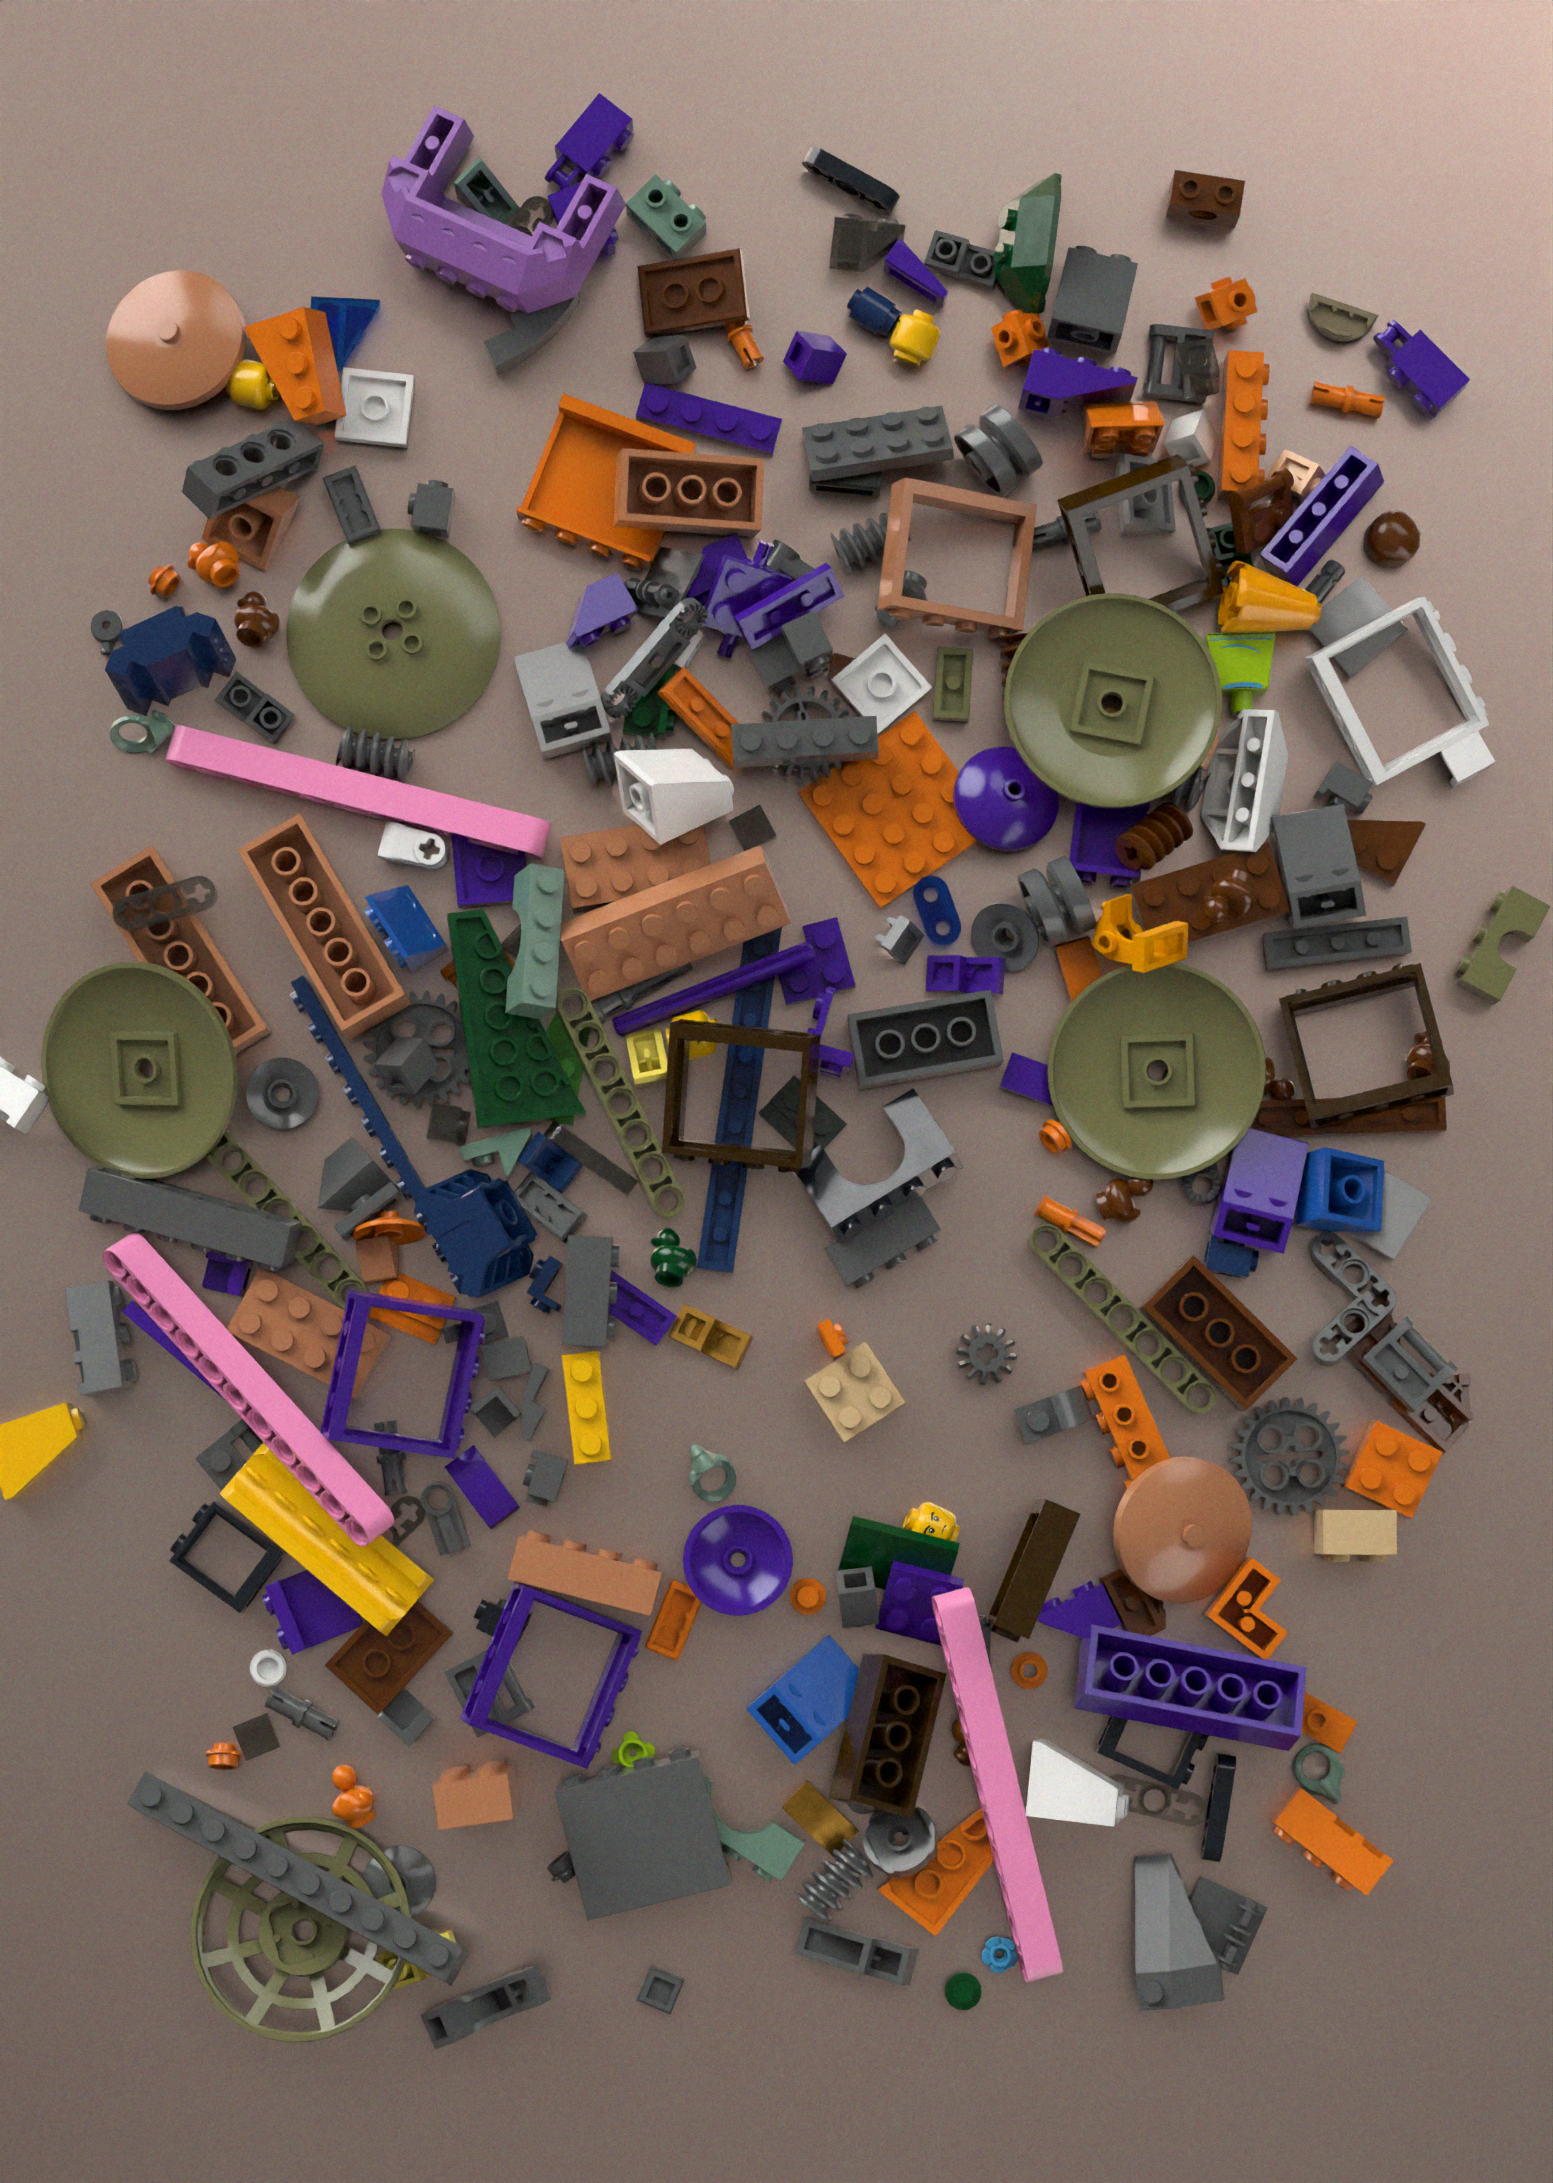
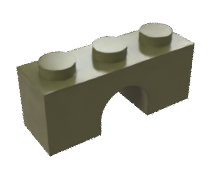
M1511 886L1505 893L1499 891L1489 910L1494 912L1489 924L1483 922L1473 938V942L1477 943L1471 956L1466 953L1456 970V973L1461 975L1456 984L1492 1004L1499 1002L1517 970L1504 962L1499 955L1498 944L1501 937L1513 935L1529 942L1535 937L1551 906L1514 886Z

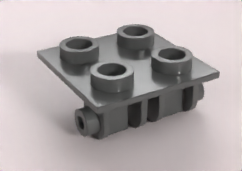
M660 546L645 580L641 581L638 578L631 577L624 582L638 608L637 612L665 618L677 603L685 599L693 580L699 573V567L705 555Z
M1200 1876L1190 1903L1197 1919L1200 1918L1205 1930L1203 1932L1211 1950H1215L1221 1969L1238 1975L1268 1907Z

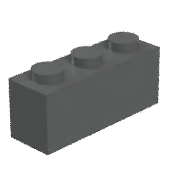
M920 1197L899 1206L889 1217L876 1220L865 1227L856 1237L845 1239L840 1243L836 1241L827 1246L824 1251L845 1286L848 1287L854 1283L858 1289L875 1279L872 1272L885 1265L890 1270L906 1260L903 1254L916 1246L920 1252L938 1241L935 1234L940 1232L941 1229L924 1200Z
M568 1235L562 1345L608 1348V1340H615L616 1318H609L610 1304H617L618 1282H611L612 1267H619L620 1246L613 1245L614 1239L612 1237Z

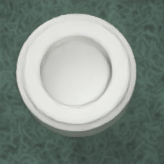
M272 1649L260 1651L253 1657L250 1663V1674L253 1680L259 1685L266 1687L279 1684L285 1678L288 1670L285 1657L280 1652Z

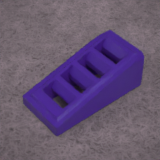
M898 239L885 258L884 272L937 307L943 308L947 300L948 291L904 241Z

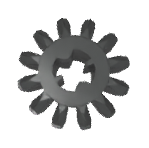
M992 1323L986 1324L984 1336L981 1335L977 1325L972 1326L971 1331L975 1340L973 1341L968 1335L962 1334L960 1340L967 1344L969 1348L960 1347L955 1349V1354L967 1355L968 1358L957 1364L958 1368L963 1369L969 1364L971 1365L972 1369L966 1376L968 1380H972L977 1371L981 1372L979 1380L981 1385L987 1384L989 1372L995 1383L1001 1382L998 1368L1006 1374H1011L1013 1371L1009 1365L1004 1363V1359L1010 1361L1017 1360V1354L1005 1353L1006 1348L1015 1345L1014 1339L1002 1344L1000 1339L1005 1335L1006 1330L1001 1328L995 1337L991 1336L993 1330ZM984 1344L991 1345L990 1351L995 1350L996 1357L991 1358L988 1364L981 1363L982 1357L978 1359L976 1355L977 1350L984 1348Z

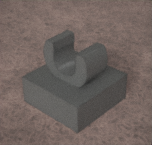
M901 915L897 920L887 917L885 921L891 926V929L886 936L877 933L875 938L894 959L906 964L925 935L909 919Z

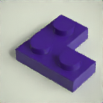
M837 917L802 926L805 941H809L812 944L816 959L778 975L786 1006L817 998L818 993L825 995L828 987L834 988V993L856 987Z

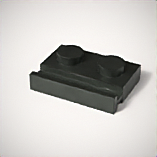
M793 1075L758 1114L796 1149L801 1081ZM816 1096L813 1149L819 1145L825 1149L847 1123Z

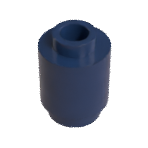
M866 287L863 292L857 289L847 304V308L851 310L849 318L877 335L882 333L888 336L902 313L895 308V303L869 287Z

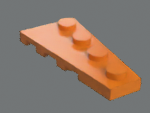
M981 1808L937 1841L938 1852L936 1857L922 1870L909 1876L890 1878L877 1889V1891L935 1937L994 1861Z

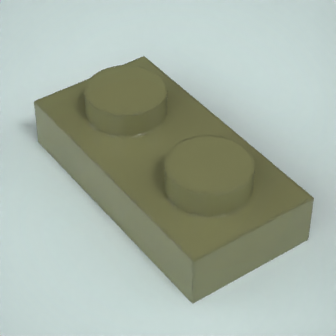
M938 646L933 720L969 721L973 649Z

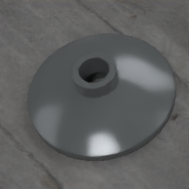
M994 903L982 909L973 921L971 940L978 957L1004 958L1005 973L1024 969L1036 957L1039 949L1038 929L1031 916L1022 908L1011 903ZM1006 929L1013 933L1014 939L1006 935Z
M273 1058L262 1063L253 1071L246 1086V1101L250 1112L260 1123L272 1129L287 1130L301 1125L312 1115L318 1102V1085L314 1075L304 1064L291 1058ZM286 1088L290 1091V1097L287 1101L278 1100L277 1093L280 1089Z
M403 1845L385 1848L382 1852L390 1859L400 1877L405 1881L411 1917H415L426 1909L436 1890L434 1868L429 1859L415 1848ZM372 1858L366 1866L363 1880L373 1893L374 1898L379 1899L395 1891L381 1865Z

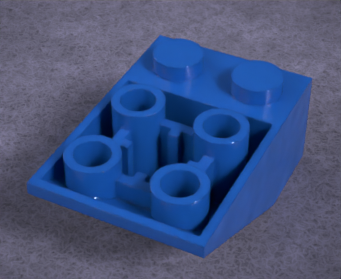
M408 885L370 894L365 897L370 907L364 911L382 938L389 935V938L385 939L384 942L401 969L408 965L413 973L449 950Z
M828 1635L752 1701L746 1709L790 1761L796 1765L848 1718L859 1669L833 1638Z

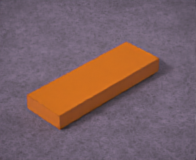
M685 667L679 668L657 694L730 769H734L731 724H739L738 721Z

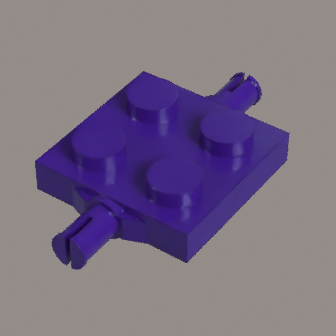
M764 540L759 541L753 559L740 560L723 555L704 605L708 612L706 614L708 619L705 620V626L720 630L724 634L717 653L721 656L731 658L737 639H744L734 616L792 582L790 575L775 571L767 565L772 548H774V545L767 541L766 543Z

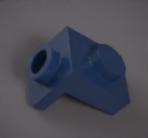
M539 1131L517 1159L519 1163L560 1193L565 1191L582 1168L581 1162Z
M550 1255L546 1261L539 1259L529 1275V1278L534 1281L526 1292L533 1297L530 1304L546 1314H549L551 1309L558 1313L562 1309L560 1304L545 1296L563 1266L560 1261Z

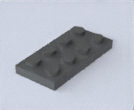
M942 406L922 407L916 410L897 413L889 412L879 416L852 418L847 421L828 424L819 423L802 428L813 482L954 460L953 445Z

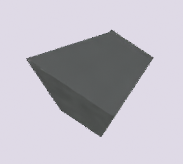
M353 1136L325 1159L318 1208L352 1212L351 1206L365 1194L371 1197L390 1181L392 1182Z

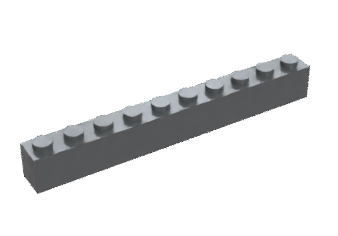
M146 1771L127 1802L136 1811L452 1986L470 1954L458 1944Z

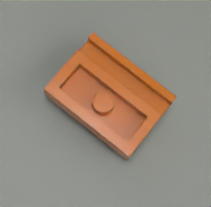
M399 1272L398 1278L384 1280L378 1293L453 1306L457 1298ZM373 1307L368 1316L433 1345L437 1344L447 1321L446 1318Z

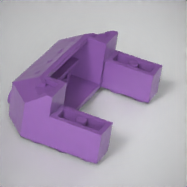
M433 106L405 159L403 160L392 155L381 194L394 239L406 255L405 260L417 269L424 270L425 267L436 271L435 274L439 278L450 284H454L455 281L465 284L466 289L478 297L484 298L487 294L497 299L496 302L501 307L511 312L519 309L529 314L576 297L626 206L618 188L586 174L556 229L539 222L532 236L525 234L444 196L443 193L471 144L474 135L465 119L437 106Z

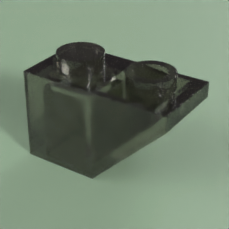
M844 214L842 217H835L829 268L866 272L889 254L898 239L904 241L905 225L899 224L897 220L891 218H880L876 222L863 220L862 216L856 214Z

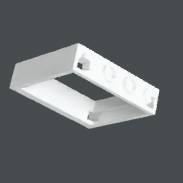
M1425 597L1411 600L1304 658L1364 778L1371 781L1373 785L1381 784L1490 725L1486 718L1488 714L1484 708L1486 704L1480 696L1476 697L1470 687V684L1473 683L1472 677L1463 664L1459 665L1454 655L1456 646L1453 639L1447 632L1443 633L1438 623V620H1440L1438 609L1435 610L1431 601L1427 602ZM1412 614L1466 721L1382 765L1329 658Z

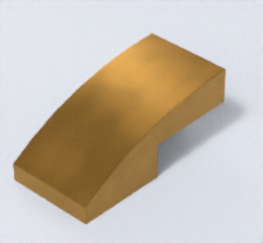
M686 1304L683 1305L669 1334V1337L737 1370L754 1338Z
M807 1780L781 1806L789 1816L833 1857L832 1851L834 1849L839 1851L843 1849L844 1844L842 1841L844 1838L850 1841L859 1832Z

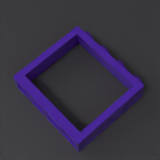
M349 1289L320 1432L328 1440L455 1459L460 1441H464V1428H461L464 1414H468L472 1402V1395L469 1392L471 1378H475L478 1373L479 1358L476 1357L478 1343L483 1342L485 1338V1333L483 1332L484 1316L472 1309ZM370 1306L462 1321L438 1439L346 1425Z
M514 1581L460 1719L470 1726L588 1769L595 1752L599 1753L601 1741L599 1739L603 1729L608 1727L613 1719L615 1712L613 1704L618 1692L623 1691L627 1684L628 1672L626 1671L630 1661L640 1651L637 1646L641 1639L642 1631L622 1621ZM533 1601L618 1633L572 1748L487 1717Z

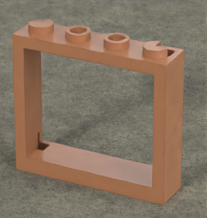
M906 477L893 483L877 610L890 613V616L896 617V620H910L911 617L922 619V624L932 627H942L944 623L955 625V630L963 633H976L977 630L988 632V637L994 639L1023 631L1037 504ZM912 503L1015 524L1004 616L902 596Z

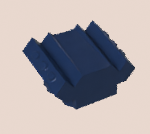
M176 605L120 631L118 639L122 646L111 652L105 671L126 708L147 716L152 701L169 707L171 700L200 686L208 688L213 673L230 678L236 657L216 618L199 612L188 615L183 606L178 607Z
M469 1169L418 1191L414 1212L429 1216L426 1233L433 1236L446 1257V1261L449 1264L447 1271L463 1276L460 1293L480 1298L530 1274L534 1254L528 1244L533 1242L538 1234L507 1180L503 1181L497 1178L492 1181L488 1174Z

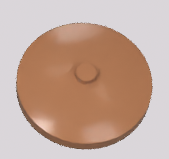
M179 270L164 272L150 277L134 287L123 298L110 320L106 336V353L111 371L119 384L132 397L150 407L163 410H180L199 405L214 397L229 383L232 373L242 361L246 346V331L244 329L246 325L242 311L232 295L219 282L207 275Z
M1186 1456L1174 1457L1158 1462L1142 1472L1131 1483L1118 1505L1113 1525V1545L1120 1568L1134 1586L1161 1601L1188 1603L1208 1597L1222 1588L1234 1576L1245 1558L1252 1530L1250 1506L1237 1480L1229 1472L1214 1463L1201 1458Z

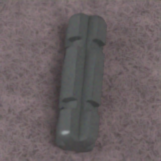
M1328 560L1321 569V576L1317 574L1305 589L1316 595L1318 603H1322L1334 588L1333 582L1336 581L1338 583L1345 574L1344 567L1335 560Z

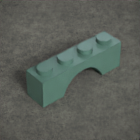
M531 863L514 876L512 910H515L520 917L521 941L516 963L507 981L505 1013L540 1019L556 1008L564 870Z
M704 1775L711 1801L713 1780ZM712 1805L720 1840L724 1843L723 1851L739 1862L742 1857L753 1862L755 1866L752 1870L769 1882L772 1881L773 1877L781 1881L805 1845V1841L776 1821L754 1831H741L731 1828L718 1817Z

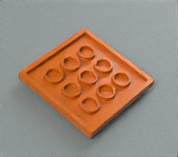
M916 711L878 736V759L842 761L840 769L835 767L830 769V777L826 778L822 775L817 778V782H811L798 791L801 800L880 910L979 842L966 831L955 810L953 792L959 772Z

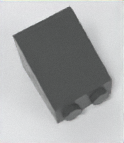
M1076 246V249L1069 247L1047 338L1116 354L1124 328L1138 263L1131 262L1129 257L1121 254H1111L1110 257L1096 254L1097 251L1087 246Z

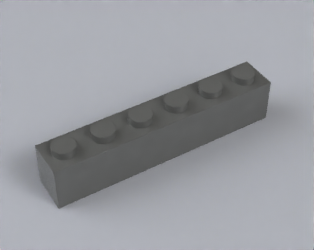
M100 1165L87 1169L79 1211L90 1214V1219L95 1222L108 1224L111 1221L123 1223V1228L127 1231L144 1233L145 1230L157 1233L158 1239L166 1242L176 1243L178 1240L190 1242L192 1249L202 1252H212V1249L225 1252L224 1257L233 1261L244 1262L246 1259L259 1262L258 1267L269 1271H280V1268L293 1264L303 1222L157 1180L135 1178Z

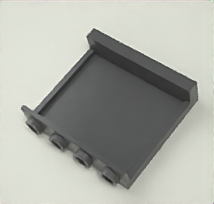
M683 1747L670 1751L667 1758L655 1760L654 1756H647L634 1760L632 1767L619 1769L618 1765H611L597 1770L598 1775L587 1778H583V1774L567 1776L561 1779L562 1784L557 1785L555 1796L587 1921L731 1885L732 1874L729 1863H726L700 1762V1750L691 1752L690 1747Z

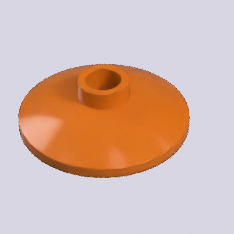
M396 1211L378 1213V1219L365 1222L357 1226L353 1231V1238L356 1241L389 1236L398 1245L416 1242L426 1235L424 1225L410 1219L400 1218L399 1212Z

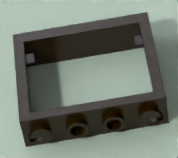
M1179 454L1057 500L1085 597L1104 594L1105 589L1083 516L1177 480L1205 577L1149 598V600L1162 604L1176 612L1224 593L1220 580L1225 579V574L1220 561L1214 559L1212 549L1216 547V541L1211 529L1205 527L1203 519L1204 516H1207V509L1200 495L1197 496L1194 487L1195 484L1199 483L1194 466L1192 464L1188 465Z
M1402 963L1393 966L1391 971L1379 974L1376 971H1368L1359 974L1355 980L1343 983L1341 980H1332L1322 984L1319 989L1311 991L1296 989V993L1279 998L1312 1130L1454 1095L1453 1083L1421 963L1402 966ZM1414 987L1437 1074L1316 1103L1295 1017Z
M686 1019L670 1023L662 1153L674 1154V1158L681 1159V1161H694L695 1157L708 1158V1163L713 1165H729L730 1161L743 1162V1167L747 1169H764L765 1165L778 1166V1171L782 1173H799L800 1169L812 1164L821 1034ZM690 1040L803 1052L796 1151L684 1138Z
M1047 1499L1035 1500L986 1619L987 1622L993 1624L992 1632L1017 1643L1021 1636L1027 1639L1030 1638L1080 1513Z

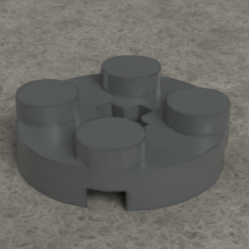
M918 1806L917 1808L915 1807L913 1818L891 1817L875 1812L869 1819L866 1835L864 1834L863 1836L864 1850L871 1863L878 1870L884 1872L886 1876L899 1878L900 1876L912 1875L922 1870L936 1857L938 1852L937 1830L932 1819L924 1809ZM897 1832H901L904 1836L910 1834L905 1845L901 1847L899 1845H891L896 1840L894 1835Z

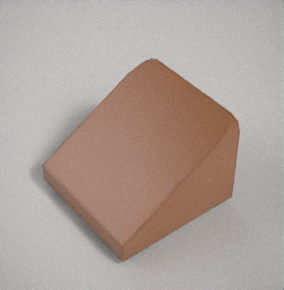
M379 1236L356 1241V1253L362 1280L365 1284L398 1278V1244L389 1236Z

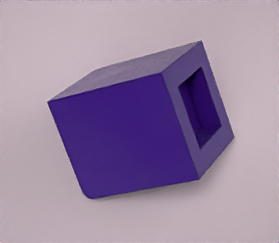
M796 331L783 362L799 380L833 384L847 353L828 335Z
M207 1252L205 1258L208 1259L202 1282L203 1288L244 1298L253 1263L248 1260L244 1262L233 1261L225 1258L223 1254Z

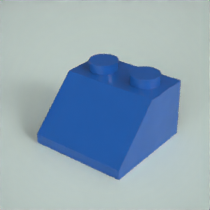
M1328 1147L1307 1152L1297 1199L1296 1225L1325 1232L1381 1231L1384 1161Z

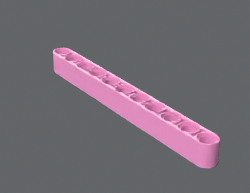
M175 726L165 760L170 764L377 819L400 823L452 838L451 835H462L469 838L467 842L516 855H518V850L523 851L527 858L542 859L551 828V823L533 816L186 726Z
M132 1232L103 1252V1262L108 1271L351 1540L365 1547L393 1526L394 1516L383 1500L144 1237Z
M969 1587L933 1596V1611L1012 1937L1016 1945L1020 1969L1026 1983L1063 1973V1965L1027 1816H1025V1807L975 1601Z

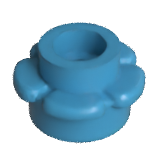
M995 1936L985 1943L986 1948L982 1950L981 1957L983 1963L989 1966L991 1971L1004 1973L1007 1968L1015 1966L1018 1955L1015 1953L1016 1945L1011 1939L1007 1937L1001 1939ZM998 1951L1003 1952L1002 1958L996 1956Z

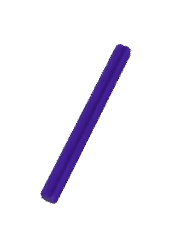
M805 941L618 1015L612 1019L614 1029L619 1036L630 1034L814 961L816 959L814 948L809 941Z

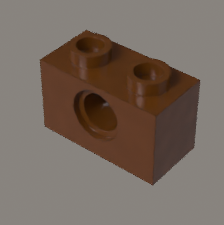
M1175 170L1170 185L1166 217L1235 228L1241 212L1245 181Z

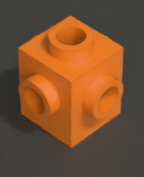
M1231 276L1210 283L1211 291L1194 297L1206 330H1212L1225 325L1227 331L1247 324L1246 316L1258 312L1255 305L1254 291L1248 285L1246 278L1234 282Z
M1021 309L1014 310L1003 315V321L991 327L995 347L1000 355L1003 368L1027 367L1030 365L1034 349L1041 351L1042 348H1050L1045 335V327L1039 313H1023Z

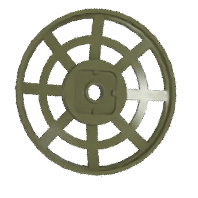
M292 1817L273 1821L252 1830L267 1839L270 1838V1841L288 1851L290 1850L284 1834L287 1832L316 1830L343 1837L344 1839L335 1859L316 1853H296V1855L314 1865L328 1868V1873L339 1879H342L344 1876L355 1888L374 1898L366 1882L355 1870L348 1866L358 1845L381 1865L394 1888V1893L377 1900L393 1909L399 1907L400 1913L412 1919L408 1895L394 1865L373 1841L355 1829L327 1819ZM221 1857L217 1858L204 1877L195 1898L191 1916L190 1944L193 1963L202 1986L212 2002L229 2019L242 2028L267 2039L287 2043L313 2042L331 2038L352 2029L368 2018L386 2000L399 1980L406 1963L405 1960L397 1956L391 1970L374 1961L378 1950V1945L368 1940L364 1955L346 1946L349 1936L348 1928L283 1892L276 1895L269 1903L252 1895V1893L263 1882L262 1880L252 1875L242 1888H239L222 1878L232 1864ZM215 1891L233 1901L227 1923L228 1947L206 1953L204 1944L205 1918L210 1899ZM246 1908L261 1916L259 1938L240 1944L239 1925L242 1912ZM301 1921H310L313 1925V1934L306 1941H298L294 1935V1929ZM264 1953L267 1959L276 1967L266 1986H263L251 1974L244 1958ZM338 1959L357 1968L343 1984L328 1992L324 1971L333 1966ZM232 1962L242 1982L254 1994L259 1996L247 2016L237 2010L223 1995L210 1970L211 1967ZM366 1974L384 1983L378 1994L363 2009L347 2020L335 2024L331 2003L350 1993L363 1980ZM289 1975L309 1976L314 1997L291 1998L279 1995V1992ZM272 2004L293 2010L316 2008L321 2029L289 2032L270 2028L260 2024Z

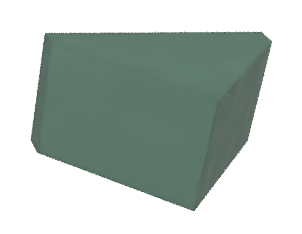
M477 158L454 182L456 196L459 201L466 207L503 224H506L520 210L517 203L480 158Z

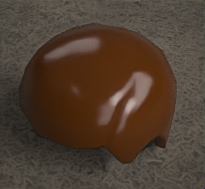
M1389 510L1382 513L1373 520L1364 533V549L1369 559L1380 567H1401L1420 548L1421 531L1416 521L1403 511Z

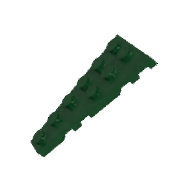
M484 909L448 913L447 922L477 1129L585 1115L586 1111L581 1101L579 1102L571 1086L572 1083L566 1071L564 1072L540 1020L505 1013L507 981L513 969Z

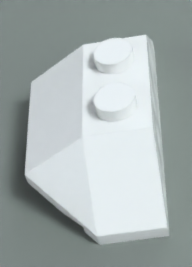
M1243 709L1238 714V719L1219 737L1220 742L1208 768L1207 776L1210 774V777L1205 787L1201 817L1221 850L1256 852L1274 830L1272 817L1279 816L1288 752L1278 711Z

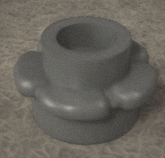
M569 1850L559 1855L547 1867L553 1876L551 1878L553 1882L560 1879L563 1883H566L576 1875Z

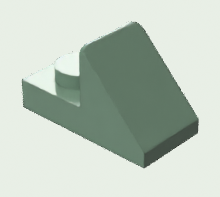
M530 1127L460 1146L463 1161L465 1163L472 1162L473 1167L494 1162L493 1155L499 1154L506 1179L509 1181L519 1164L517 1159L530 1143L533 1135Z

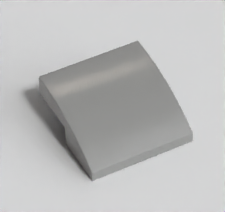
M1361 575L1321 608L1320 619L1317 624H1312L1310 630L1326 647L1393 610L1364 576ZM1400 620L1333 657L1347 674L1352 677L1403 635L1408 628Z
M1384 1170L1381 1231L1344 1233L1358 1242L1362 1241L1393 1261L1432 1201V1198Z

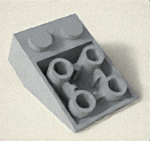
M565 642L513 657L543 760L583 749L582 745L586 748L593 746V743L600 744L612 740L586 649L582 648L581 644L569 649Z

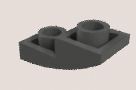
M935 230L924 264L953 278L994 291L997 282L995 277L996 263L994 262V251L972 245L969 239Z
M237 671L214 699L223 708L271 743L276 741L295 716L269 694L264 693Z

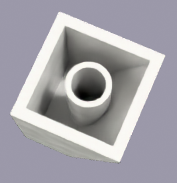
M693 749L624 750L614 753L623 812L660 845L734 810L732 800L734 787L729 777L718 772L708 759H703Z
M1048 1739L1033 1741L1025 1816L1115 1827L1120 1823L1121 1819L1127 1817L1129 1795L1123 1794L1124 1785Z

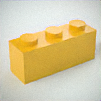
M591 1351L562 1355L574 1464L612 1461L600 1352Z

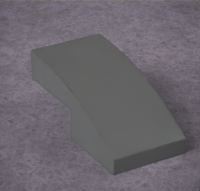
M536 1362L525 1388L521 1411L522 1438L528 1441L532 1440L547 1410L534 1403L550 1369Z

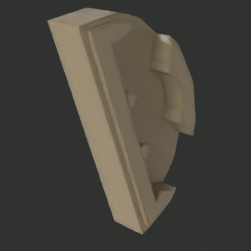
M1315 293L1310 295L1308 310L1311 321L1321 334L1332 340L1347 342L1361 338L1371 330L1379 316Z

